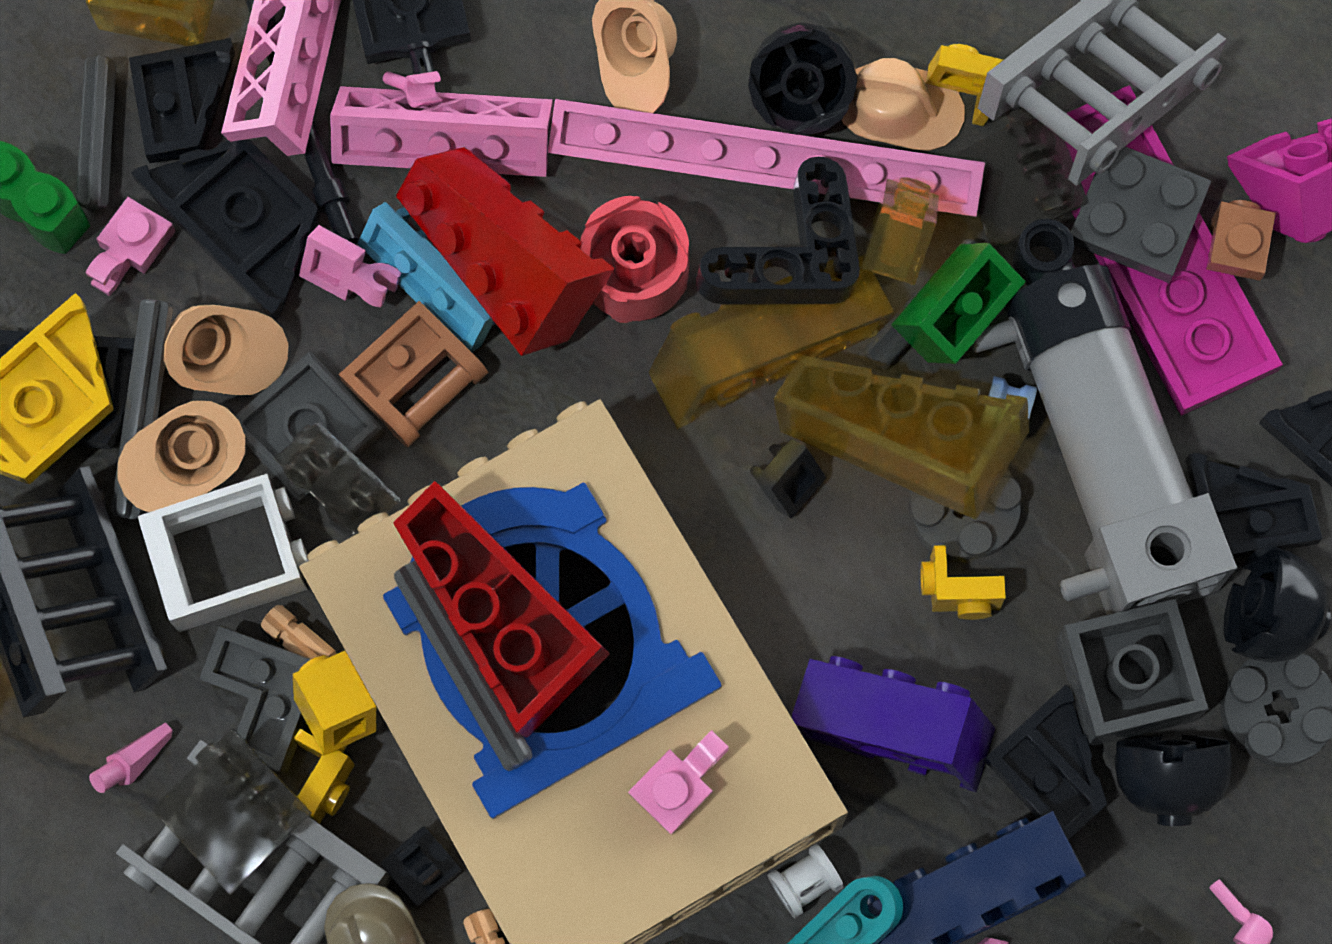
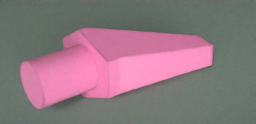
M164 723L106 757L107 764L92 772L89 776L93 788L99 793H104L116 784L121 786L133 783L172 738L173 730L170 726Z

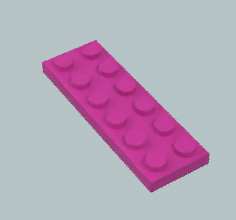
M1130 85L1111 93L1127 106L1137 98ZM1089 104L1066 113L1092 134L1109 121ZM1040 124L1033 128L1031 137L1076 219L1096 172L1094 171L1077 186L1068 180L1077 150L1044 124ZM1152 125L1125 146L1173 165ZM1200 212L1197 215L1170 283L1094 254L1100 265L1108 267L1124 311L1181 416L1276 373L1283 365L1235 276L1206 269L1212 234Z

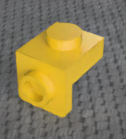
M964 44L941 45L929 63L925 84L977 96L972 124L984 126L989 117L977 108L987 72L1002 62L1003 59L979 54L977 49Z
M934 545L930 561L921 562L922 595L932 596V612L957 611L958 618L976 620L989 618L992 616V611L1000 610L1005 600L1004 576L947 577L946 545Z
M299 729L294 740L300 747L319 757L320 760L294 801L293 806L320 824L326 813L331 816L335 815L343 804L350 789V786L345 784V781L355 764L348 755L344 754L348 745L323 755L314 736Z

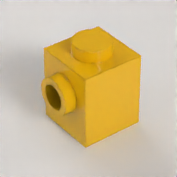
M346 651L331 657L326 655L315 657L306 662L298 672L292 674L294 701L323 755L376 732V705Z

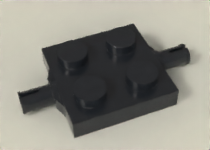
M353 0L367 64L399 57L410 58L413 74H421L422 66L425 67L426 73L434 72L431 53L440 48L471 42L462 0Z

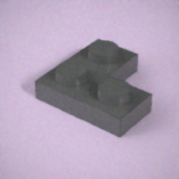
M219 626L199 679L249 698L229 752L274 770L288 772L298 745L294 737L299 729L303 730L306 723L294 701L292 674L298 672L311 659L232 629Z

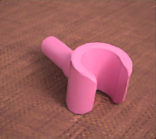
M437 71L408 75L406 77L393 72H386L383 75V82L385 84L401 89L406 93L407 101L411 107L442 103V98L437 96L435 90V82L441 81Z
M1220 879L1209 887L1234 919L1243 925L1233 938L1236 944L1271 943L1273 930L1267 920L1257 914H1251L1246 907L1244 908Z

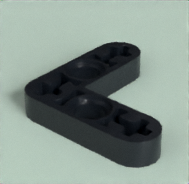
M818 156L807 159L798 168L793 187V197L800 247L713 248L706 252L700 260L696 277L698 292L706 300L722 305L837 304L849 299L854 292L860 266L846 175L843 168L837 162ZM811 180H821V185L827 188L823 202H818V185ZM818 221L830 222L839 229L840 235L835 238H823L814 232L811 225ZM829 257H835L833 261L834 275L836 278H840L841 281H831L830 274L824 272ZM769 267H781L789 272L793 280L784 285L774 284L767 280L763 271ZM746 269L753 270L751 283L748 282L749 273H745ZM715 270H724L726 277L731 279V281H721L719 274L714 273Z

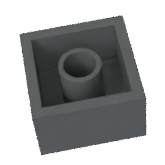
M1176 599L1064 625L1056 638L1068 684L1075 700L1074 705L1083 735L1086 734L1089 747L1195 722L1208 710Z

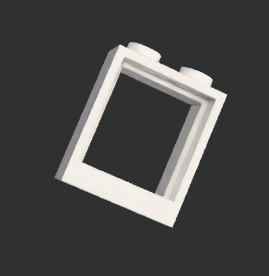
M268 474L137 516L168 619L178 632L307 590L303 574L299 568L300 565L309 561L307 559V552L301 538L292 541L286 521L295 519L290 498L285 487L275 489ZM264 506L285 574L194 604L173 535Z

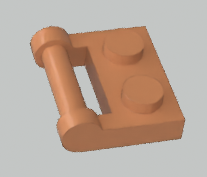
M418 301L350 363L339 376L341 381L408 448L420 437L418 431L470 382L477 384L488 374V371L481 361ZM448 356L456 366L402 415L393 405L444 357Z

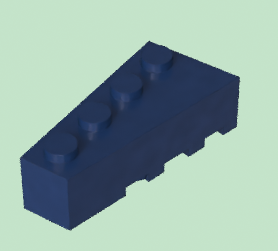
M1052 811L1030 823L1027 818L1016 821L996 832L997 840L979 849L976 843L962 847L944 857L947 865L929 874L926 873L923 867L895 880L893 884L899 890L903 901L902 917L897 926L878 944H959L1071 890L1086 875L1054 812ZM871 895L867 902L868 910L871 914L878 917L882 912V903L880 899L875 900L874 896Z

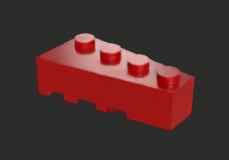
M465 147L417 158L396 194L397 199L518 353L524 356L569 341L615 268L602 258L593 260L581 250L583 242L568 230L558 232L543 219L545 212L531 200L522 202L510 193L511 184Z
M434 481L393 524L430 587L442 603L457 633L462 637L489 687L497 696L515 731L528 738L610 653L443 487Z

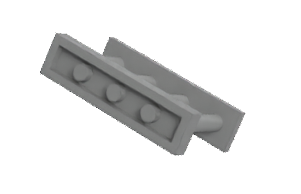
M1081 0L987 72L977 109L993 121L1011 107L1014 109L1022 107L1077 150L1068 178L1077 186L1094 171L1098 174L1106 171L1114 162L1121 149L1196 88L1200 90L1208 88L1222 69V64L1218 60L1226 38L1217 33L1195 51L1139 10V2L1137 0ZM1115 26L1119 29L1125 26L1177 66L1161 78L1106 37L1105 34ZM1081 53L1084 55L1092 53L1144 93L1127 106L1070 63V61ZM1046 80L1050 82L1057 80L1109 121L1092 134L1035 89Z
M202 740L198 742L187 757L199 769V772L193 778L198 783L143 857L124 844L116 852L117 855L130 863L123 873L150 893L159 884L240 944H261L253 936L309 861L314 864L319 856L338 868L332 876L335 883L290 944H319L326 935L324 925L327 909L334 898L350 886L371 883L387 887L392 880L389 874ZM227 790H229L245 802L239 811L243 816L187 890L161 870L216 796L222 798ZM275 823L291 835L285 844L289 849L236 922L232 923L207 903L261 829L268 831L271 825Z

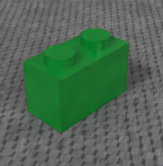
M990 243L960 244L894 320L891 326L927 363L956 364L1026 281Z

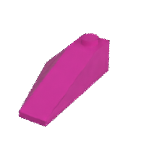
M1332 118L1317 122L1318 133L1291 140L1287 132L1279 133L1227 156L1229 168L1251 201L1258 204L1261 210L1276 213L1273 230L1290 236L1298 242H1316L1332 231Z

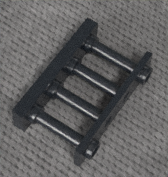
M90 466L79 468L58 491L59 497L7 506L0 505V656L23 718L45 713L67 692L65 683L125 670L133 692H139L146 689L167 669L164 662L163 646L160 640L154 636L106 511L105 495L102 489L96 485ZM68 518L78 547L20 557L15 553L6 529ZM87 568L97 598L43 609L34 605L25 580ZM106 619L117 649L62 661L53 656L45 631Z

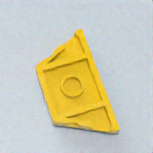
M76 293L0 358V474L26 484H31L114 410L86 305Z

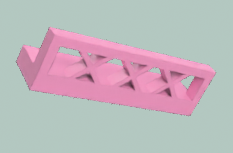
M254 0L221 132L230 142L267 137L287 156L305 154L341 0ZM285 6L283 19L267 33L268 21ZM274 51L272 65L256 79L257 66ZM263 97L259 119L244 121L246 111Z
M344 86L339 88L330 114L331 158L333 164L411 168L417 158L465 147L497 174L546 177L547 152L549 129L553 115V99L436 92L437 96L442 98V103L411 107L403 90Z

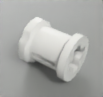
M818 844L809 848V855L781 873L774 870L767 875L782 903L795 919L803 914L802 907L830 889L838 892L844 888L839 874Z

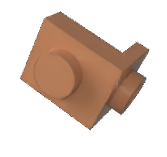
M1234 200L1229 203L1221 201L1211 219L1210 230L1213 231L1206 269L1261 281L1266 271L1276 213L1261 210L1258 204L1246 200Z

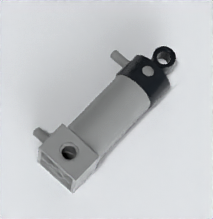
M1048 218L1038 219L1028 224L1022 231L1013 257L1014 270L1026 281L1025 284L1027 286L1018 291L1005 305L1009 320L988 326L971 345V348L974 352L979 353L1015 341L1025 370L1028 369V371L1032 372L1092 533L1093 540L1084 554L1090 571L1061 580L1059 585L1061 594L1069 602L1098 592L1106 615L1176 599L1177 605H1181L1216 594L1237 569L1209 493L1192 497L1130 335L1132 333L1131 327L1109 269L1099 264L1075 268L1072 261L1074 240L1068 228L1056 220ZM1035 246L1048 247L1054 252L1056 259L1052 262L1039 261L1033 257L1030 249ZM1153 557L1159 558L1165 565L1159 564Z

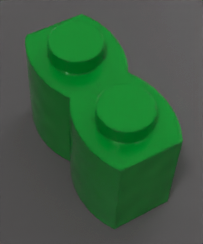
M0 141V213L11 220L24 223L33 238L45 248L57 253L67 254L91 226L87 216L72 191L62 181L52 175L37 172L33 163L24 152L12 144Z

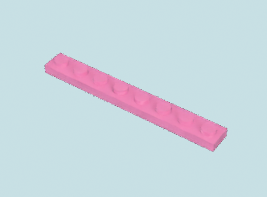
M555 99L547 152L792 190L798 168L802 162L809 158L820 156L837 162L843 168L846 175L849 198L974 217L977 216L985 162ZM811 180L817 183L819 194H826L827 188L821 185V180Z

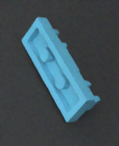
M385 202L372 209L357 244L365 249L366 253L376 263H385L397 268L402 273L399 286L416 303L420 301L471 352L480 348L492 325L495 324L489 314L441 253L428 241V237L421 229L416 232L407 223L411 215L405 207L395 211Z

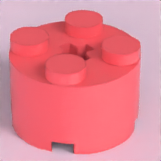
M623 196L604 203L590 215L580 238V241L583 242L581 250L593 260L602 258L615 268L593 303L619 323L649 320L662 315L672 308L687 289L689 278V240L686 229L677 214L660 202L656 204L640 200L638 196ZM633 255L637 261H643L634 263L631 260L625 261V257Z

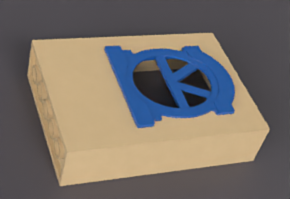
M599 399L590 405L582 401L568 407L557 416L558 422L539 433L536 429H531L519 434L508 443L507 447L509 450L491 460L484 456L469 462L458 471L459 478L442 486L504 549L523 544H533L536 547V580L558 602L559 554L562 550L566 549L575 552L598 567L609 578V586L567 609L583 627L624 604L630 616L634 638L633 659L628 678L618 697L600 716L581 727L558 733L533 732L528 738L524 737L531 749L532 758L519 768L507 771L502 766L394 579V573L415 560L393 522L429 486L414 493L407 501L409 505L389 516L387 512H382L368 518L357 528L359 533L339 544L337 540H332L316 547L307 555L309 561L299 566L510 944H645L842 829L848 814L847 809L602 400ZM712 730L729 746L726 754L701 778L713 793L670 835L628 792L669 749L683 761Z

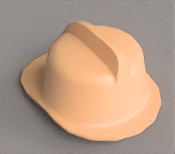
M599 0L594 8L592 26L605 94L614 108L655 113L664 103L670 87L669 58L674 53L677 43V29L673 18L662 5L654 0Z
M882 58L856 69V91L842 122L855 135L872 141L912 150L931 151L946 146L958 136L965 121V105L958 91L925 84L928 71L914 68L908 62L897 58Z
M192 306L181 312L171 323L169 334L164 343V362L169 375L180 386L199 391L230 395H253L266 389L281 376L288 361V341L283 328L268 315L254 310L228 306Z
M193 400L170 410L137 432L125 444L118 460L117 479L124 496L136 508L152 512L208 493L225 482L238 470L245 455V434L240 421L228 408L212 401Z

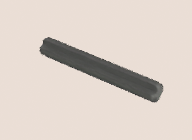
M145 299L140 303L119 457L125 444L137 432L158 419L165 370L164 343L170 331L173 313L172 304L166 301ZM117 464L111 512L117 517L138 519L137 516L144 514L145 511L136 508L124 496L117 479Z
M416 561L401 567L394 573L396 584L505 770L511 771L524 765L532 758L529 745L524 737L515 731L497 696L480 672L479 666L448 618L449 615L436 593L430 587Z

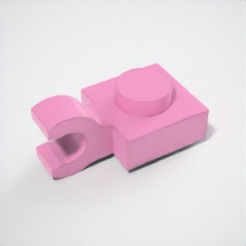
M127 197L97 237L99 246L106 251L100 253L85 272L87 276L93 279L91 285L110 296L131 266L145 274L176 232L173 224L130 197Z
M318 225L307 238L299 276L344 301L354 292L368 304L381 308L384 304L387 290L395 292L398 289L402 273L389 264L364 263L365 249Z
M711 730L683 761L669 749L628 793L672 835L713 793L701 778L726 754L729 746Z

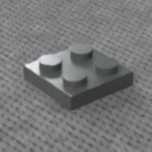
M1124 147L1119 151L1116 159L1106 171L1101 174L1095 173L1071 230L1074 246L1170 283L1211 180Z

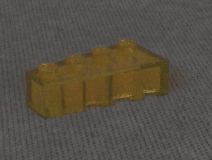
M865 256L858 257L860 271L854 292L849 299L842 303L721 305L718 309L719 311L701 317L699 312H695L675 321L670 326V332L648 373L676 428L679 429L694 422L695 417L693 414L695 410L715 400L719 409L740 400L739 395L750 389L762 377H764L769 385L789 377L791 373L798 370L805 363L804 357L808 355L812 362L816 364L875 336L885 326L894 310ZM834 259L827 262L824 272L830 274L831 281L838 282L841 279L836 278L834 275ZM788 276L778 280L774 284H788L793 279L791 276Z
M803 355L800 356L773 398L780 432L975 520L979 517L1029 432L1028 400L1025 397L1007 394L1006 399L980 395V389L961 385H957L955 390L924 384L923 378L904 374L901 375L900 379L872 374L871 368Z

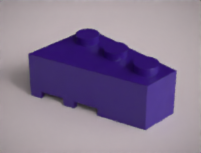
M831 656L829 663L809 659L791 716L804 738L872 760L875 755L909 764L908 771L923 776L926 775L927 769L954 775L961 782L959 787L977 793L985 766L984 759L988 755L995 727L974 700L969 697L970 692L968 690L945 682H937L935 689L916 685L914 677L892 669H884L882 676L863 672V666L859 663L838 656Z

